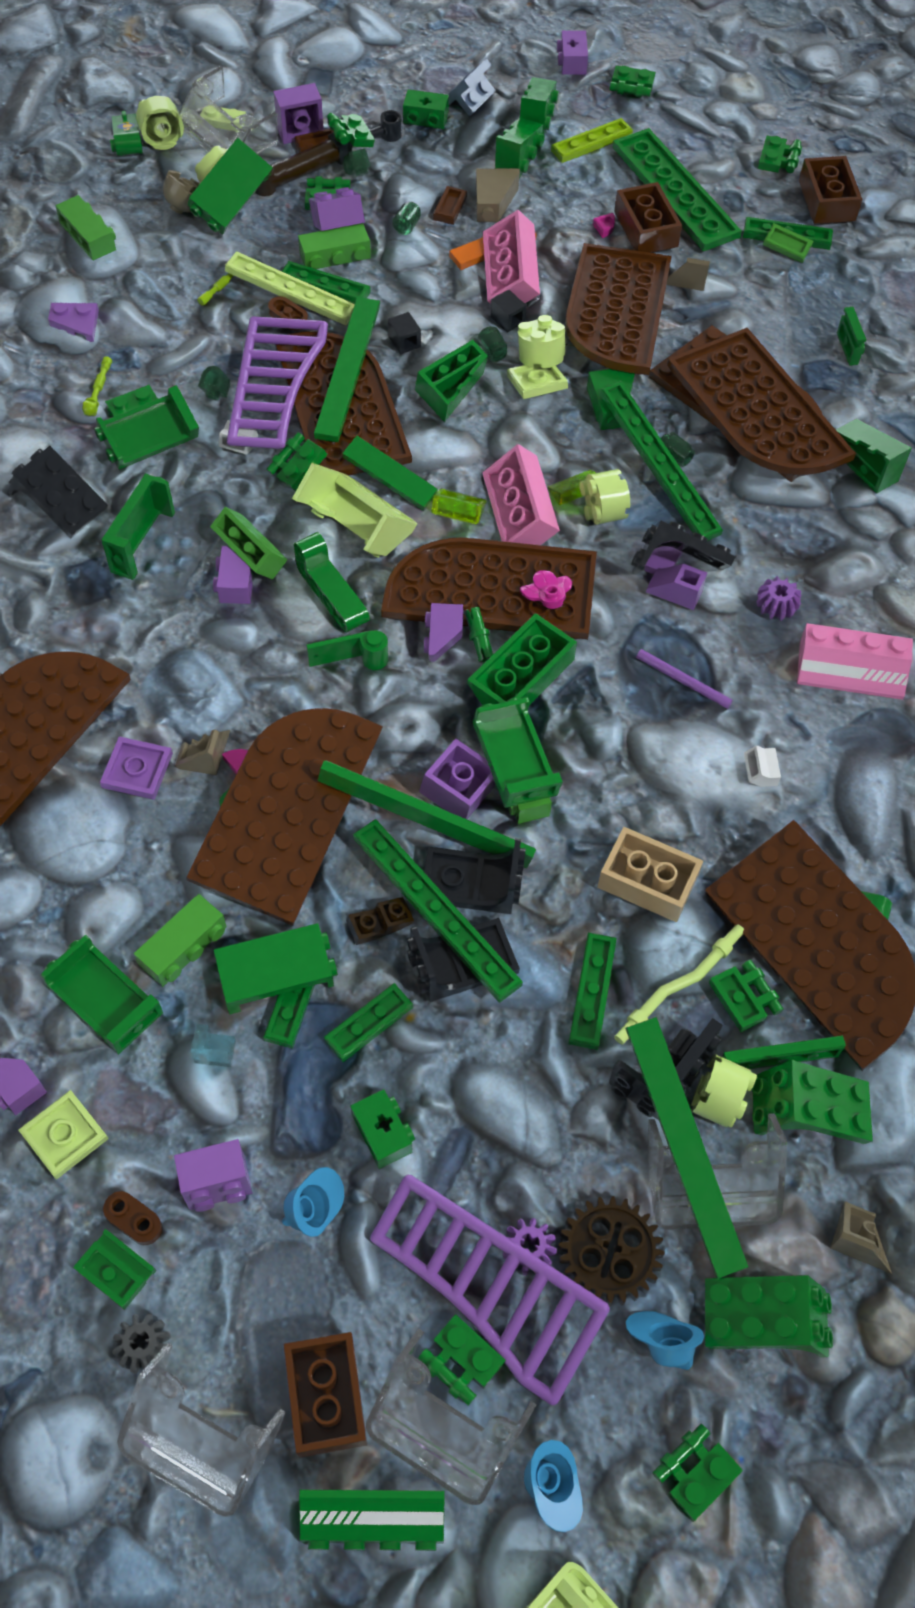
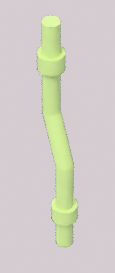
M737 924L724 938H719L712 946V951L694 971L660 986L639 1010L635 1009L627 1017L628 1022L614 1036L615 1040L623 1045L629 1039L626 1027L648 1020V1017L667 996L701 981L721 958H726L733 950V945L743 935V927Z

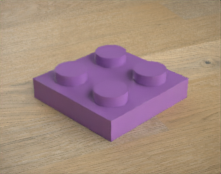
M119 736L101 778V787L155 800L173 755L172 749Z

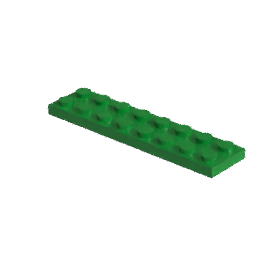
M650 128L613 140L612 148L644 184L659 183L680 220L682 228L703 252L741 237L742 230Z

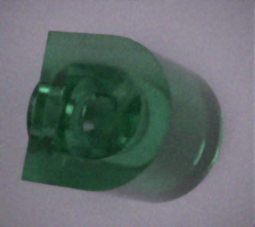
M366 149L348 152L343 158V168L348 175L356 174V177L368 174V169L371 168Z
M209 366L202 372L198 387L205 392L207 398L219 400L220 397L227 398L230 379L219 367Z

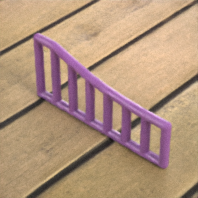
M255 316L249 319L227 435L228 445L283 449L285 447L290 417L298 390L313 361L326 343L328 330L326 321ZM259 326L318 330L317 337L257 333V328ZM255 343L312 346L308 353L253 350ZM252 359L302 362L298 369L250 366ZM248 376L293 379L290 386L247 383ZM245 393L286 396L284 403L244 401ZM242 411L281 413L280 421L241 418ZM243 428L274 430L278 432L277 438L274 439L238 436V430Z
M412 1175L404 1176L370 1236L373 1244L400 1261L447 1298L477 1328L491 1347L506 1360L504 1362L523 1387L550 1405H556L559 1402L609 1313L610 1307L608 1303ZM413 1191L425 1199L426 1203L403 1244L400 1246L385 1235L409 1193ZM437 1208H439L454 1219L428 1265L415 1257L412 1252ZM464 1226H466L481 1237L452 1286L438 1272ZM493 1244L507 1253L508 1257L477 1310L463 1294ZM522 1263L536 1272V1275L500 1337L487 1319L518 1264ZM547 1281H549L565 1293L524 1366H522L510 1350V1347ZM577 1299L592 1309L593 1313L550 1388L535 1378L534 1374Z

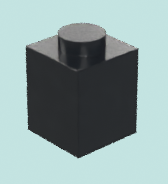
M507 290L491 299L490 317L506 332H510L517 328L520 323L525 322L527 305L513 292Z
M409 312L388 319V337L400 354L421 347V329Z

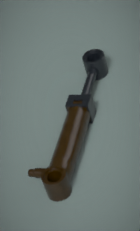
M394 110L384 111L380 115L379 126L370 130L373 137L381 136L387 142L398 141L401 138L400 113ZM334 133L329 134L328 141L271 164L273 167L272 173L267 181L263 182L257 189L256 194L259 196H270L274 194L277 187L337 162L339 165L352 161L353 145L351 142L341 144L335 138Z

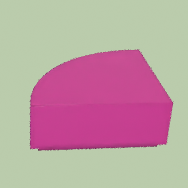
M614 213L593 218V226L602 238L609 236L614 230Z
M235 749L222 754L223 760L235 774H237L248 750Z

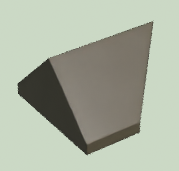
M687 257V262L668 276L667 285L704 291L710 261Z
M214 729L211 731L210 736L203 734L200 741L192 739L190 745L186 742L182 743L175 767L181 770L217 775L230 730L219 732Z
M845 1201L830 1248L892 1274L874 1223L876 1214Z

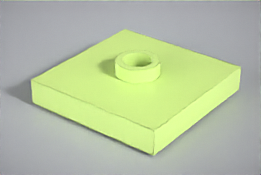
M534 364V367L522 365L507 369L508 379L523 399L568 388L567 379L556 366L541 368V364Z
M71 1090L18 1129L56 1180L109 1139Z

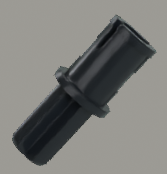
M681 1029L668 1046L675 1067L696 1040V1036L688 1029Z

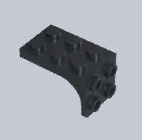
M48 446L45 450L40 448L30 457L31 461L26 465L23 463L18 465L12 471L13 477L8 482L10 484L8 493L11 496L18 491L26 494L70 539L108 506L51 446Z
M661 520L656 525L652 524L650 528L648 527L642 539L645 545L643 549L640 548L636 552L631 565L634 566L632 572L638 574L644 569L652 551L659 547L675 548L721 571L732 566L736 556L730 554L731 550L723 545L717 544L715 547L707 543L708 539L698 533L691 535L684 532L685 528L678 523L670 522L668 524Z
M515 838L513 849L502 854H482L428 846L424 873L455 907L512 914L513 904L519 905L526 849L520 848L521 839Z
M496 918L474 925L473 927L507 965L518 974L520 968L500 919ZM416 926L410 928V938H407L409 948L407 951L408 959L412 968L417 967L419 989L422 994L427 993L430 1002L483 985L440 936L422 938Z
M713 1018L675 1067L684 1091L687 1086L691 1087L697 1079L700 1069L704 1063L708 1064L722 1040L718 1035L723 1025ZM617 1060L609 1079L613 1092L623 1099L628 1098L637 1104L638 1110L645 1116H653L658 1120L642 1074L623 1061Z

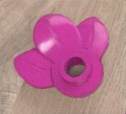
M540 570L533 576L534 583L520 587V591L527 599L541 601L546 608L555 609L562 606L566 598V592L572 588V581L568 576L556 578L554 573Z

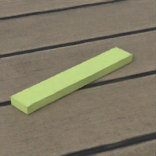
M236 251L225 265V272L276 295L286 297L292 302L346 326L350 321L355 304Z

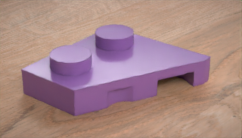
M51 303L48 317L51 327L65 330L74 336L79 333L86 336L87 341L94 342L99 312L97 303Z

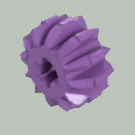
M778 576L773 581L767 579L757 593V606L761 607V614H769L770 620L774 616L778 617L780 621L785 616L791 618L801 604V590L797 589V583H788V577L784 581L780 580Z
M531 1218L530 1224L527 1227L523 1219H519L517 1221L518 1230L512 1226L507 1228V1234L510 1236L507 1238L522 1248L524 1241H528L530 1245H535L534 1252L531 1254L551 1266L552 1261L548 1256H555L557 1248L550 1244L555 1242L556 1237L554 1234L544 1235L548 1229L546 1223L538 1229L535 1227V1218ZM503 1252V1258L506 1259L508 1254ZM519 1263L523 1266L522 1275L527 1276L529 1268Z

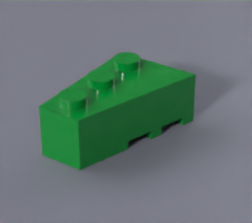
M532 77L528 84V89H525L524 95L521 96L520 118L543 124L542 134H545L546 130H550L551 117L554 116L555 104L558 103L559 90H556L557 81Z
M519 117L510 125V130L505 129L503 136L498 135L496 137L495 169H520V179L522 174L527 172L530 161L535 159L538 148L543 146L545 134H542L543 124Z
M472 339L417 373L415 391L445 423L484 374L488 355Z
M857 418L836 429L856 453L854 460L846 464L876 493L899 481L912 447Z

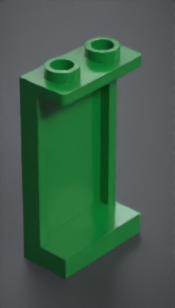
M237 137L189 197L187 204L189 210L196 217L201 216L214 232H220L223 235L229 224L261 184L270 177L273 167Z
M177 385L168 388V395L105 421L101 417L96 418L97 427L94 428L100 442L104 441L107 447L105 452L111 463L115 462L118 470L195 439L199 434V426Z
M145 473L101 539L111 573L134 580L138 571L133 554L159 514L169 517L174 516L175 510L167 480Z
M512 698L506 702L494 705L491 703L484 704L476 709L473 719V726L505 808L557 796L563 783L560 773H553L528 713L530 705L528 698Z
M316 923L214 949L229 1015L241 1012L240 1005L325 982H327L328 988L334 987L333 977L338 976L334 958L328 959L326 950L331 949L327 932L321 933L319 924Z
M84 935L80 940L73 941L67 948V951L57 960L48 963L44 972L41 973L46 986L118 1055L163 1014L159 1001L151 994L148 996L93 945L87 935Z

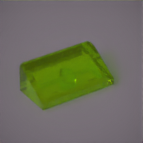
M592 470L585 471L547 486V489L558 505H563L583 497L580 491V482L584 481L587 475L596 472Z
M441 488L433 497L431 512L464 522L478 524L486 507L487 500Z

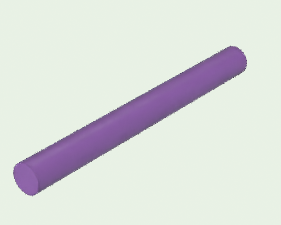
M643 649L638 652L636 658L726 709L731 706L733 702L731 698Z

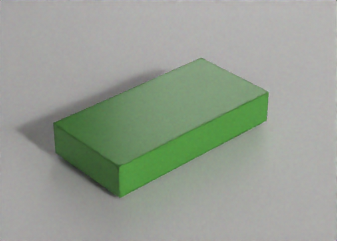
M773 223L763 242V246L801 263L805 260L813 244L812 240Z

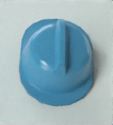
M328 1167L317 1168L300 1186L287 1194L283 1207L284 1218L281 1221L283 1225L291 1226L293 1229L301 1231L309 1237L319 1236L340 1211L344 1200V1185L335 1170Z
M635 1312L625 1322L626 1329L631 1336L648 1344L652 1359L657 1364L665 1367L689 1370L693 1365L695 1347L700 1345L704 1339L703 1331L697 1326L683 1323L658 1312Z
M555 1440L543 1442L535 1449L531 1460L527 1463L524 1470V1484L530 1497L534 1499L538 1514L544 1523L554 1531L565 1533L577 1526L583 1512L582 1495L575 1458L570 1449L562 1442Z

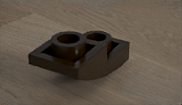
M404 897L378 902L375 909L350 914L346 919L356 945L392 934L414 922Z

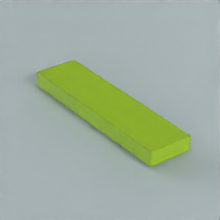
M620 118L551 145V152L561 163L611 145L613 140L633 134V129Z

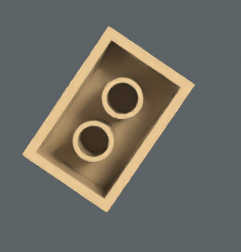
M623 827L600 873L597 888L677 923L699 876L703 860Z

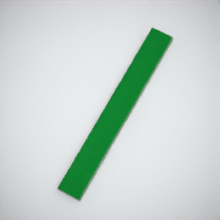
M357 297L314 431L315 439L339 442L379 312L380 300Z
M622 381L602 388L599 395L692 533H698L706 537L707 541L720 536L723 529Z
M324 760L320 768L319 782L485 852L502 854L512 850L514 847L515 839L327 760ZM521 842L520 848L526 849L524 868L527 869L536 849Z
M376 819L353 834V839L499 1003L522 987L523 981Z
M657 1017L626 1027V1032L716 1278L748 1268L746 1258Z

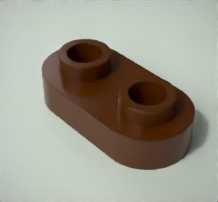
M274 297L268 303L269 315L272 318L308 320L307 312L286 297ZM290 329V330L300 331V330H303V329Z
M118 1191L106 1199L103 1206L105 1217L126 1236L139 1245H150L159 1239L162 1233L161 1220L156 1213L127 1192ZM125 1203L122 1211H114L116 1204ZM148 1221L150 1223L148 1229L140 1231V1223Z

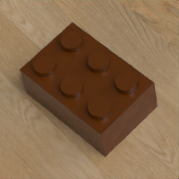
M847 157L804 158L799 183L813 223L824 224L856 221L862 197Z
M658 182L617 190L614 213L635 251L652 253L679 246L682 224Z
M352 1332L285 1343L284 1352L297 1456L302 1458L367 1446Z

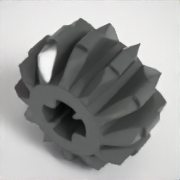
M148 1313L144 1317L143 1322H141L138 1314L132 1316V1326H129L126 1322H121L120 1326L125 1333L124 1335H114V1341L121 1345L113 1349V1354L115 1356H122L118 1364L122 1368L130 1365V1372L132 1374H137L141 1365L148 1374L152 1372V1361L159 1366L163 1365L164 1361L158 1356L159 1353H170L171 1348L163 1343L171 1338V1334L169 1331H162L165 1323L161 1319L153 1323L154 1317ZM140 1338L148 1343L144 1350L136 1344Z

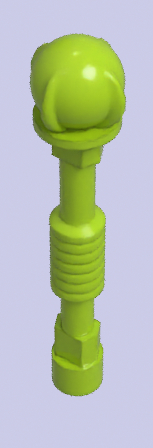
M230 273L226 276L223 275L213 284L209 291H206L197 298L198 303L204 306L213 298L216 292H220L230 283L229 280L234 275Z
M105 356L102 360L101 371L96 376L91 397L86 398L83 402L82 410L87 416L97 415L99 407L97 397L103 389L106 372L112 364V359L108 356Z

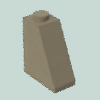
M476 168L477 222H499L519 189L520 169Z

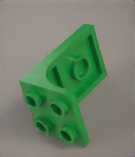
M794 1060L757 1074L752 1088V1119L755 1134L763 1136L779 1130L802 1129L861 1144L873 1142L868 1081Z
M809 1275L705 1278V1347L709 1349H796L812 1352L820 1357H828L829 1348L833 1347V1333L831 1328L828 1327L827 1314L832 1312L830 1294L826 1293V1290Z

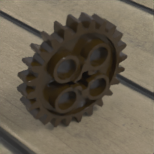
M601 1196L598 1197L596 1207L589 1201H586L584 1205L585 1213L581 1209L576 1208L574 1215L577 1220L572 1218L566 1219L565 1224L571 1230H561L560 1236L567 1240V1242L559 1243L558 1250L567 1252V1254L560 1257L559 1263L569 1264V1267L565 1269L563 1274L565 1276L574 1275V1282L579 1285L581 1284L586 1290L593 1292L597 1297L605 1296L606 1303L611 1306L614 1297L618 1298L621 1306L624 1305L627 1294L635 1302L639 1297L637 1289L645 1294L648 1293L650 1288L646 1281L655 1284L658 1277L652 1271H661L663 1265L655 1260L663 1258L665 1251L656 1249L663 1242V1237H653V1234L658 1229V1225L648 1226L647 1221L650 1214L648 1213L640 1217L638 1215L640 1205L637 1204L630 1210L628 1209V1199L626 1198L621 1206L616 1205L615 1196L611 1197L607 1205H605ZM602 1223L607 1227L608 1234L598 1236L592 1230V1225ZM619 1223L621 1229L614 1248L615 1253L611 1259L607 1277L602 1278L601 1271L607 1256V1248L612 1239L615 1224ZM625 1234L635 1235L639 1240V1245L636 1247L626 1245L623 1236ZM585 1254L595 1255L599 1260V1265L593 1268L588 1267L583 1262L582 1256ZM619 1264L626 1266L630 1271V1277L626 1279L619 1278L614 1272V1267Z

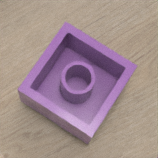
M315 83L273 91L277 130L283 144L295 142V136L324 130L322 98Z
M349 187L336 189L335 194H327V191L314 194V198H309L314 227L321 231L365 223L361 196L359 193L354 192L353 189H349Z
M455 739L424 774L419 792L444 810L468 819L495 787L496 783L487 760Z
M239 1139L174 1155L180 1191L189 1210L195 1209L197 1212L212 1209L215 1203L223 1201L237 1203L246 1199V1195L253 1194L246 1159Z

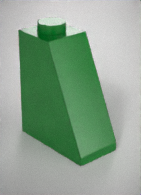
M615 369L589 372L587 392L600 430L621 428L599 395L600 390L622 381L631 394L635 373Z

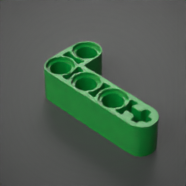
M316 532L295 542L294 553L298 571L342 630L347 633L370 621L365 605L329 560L328 548L322 535Z

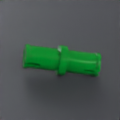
M480 607L470 608L471 612L469 610L463 612L470 630L469 639L474 643L478 661L480 663L486 662L487 658L493 655L488 638L490 635L489 629H485Z

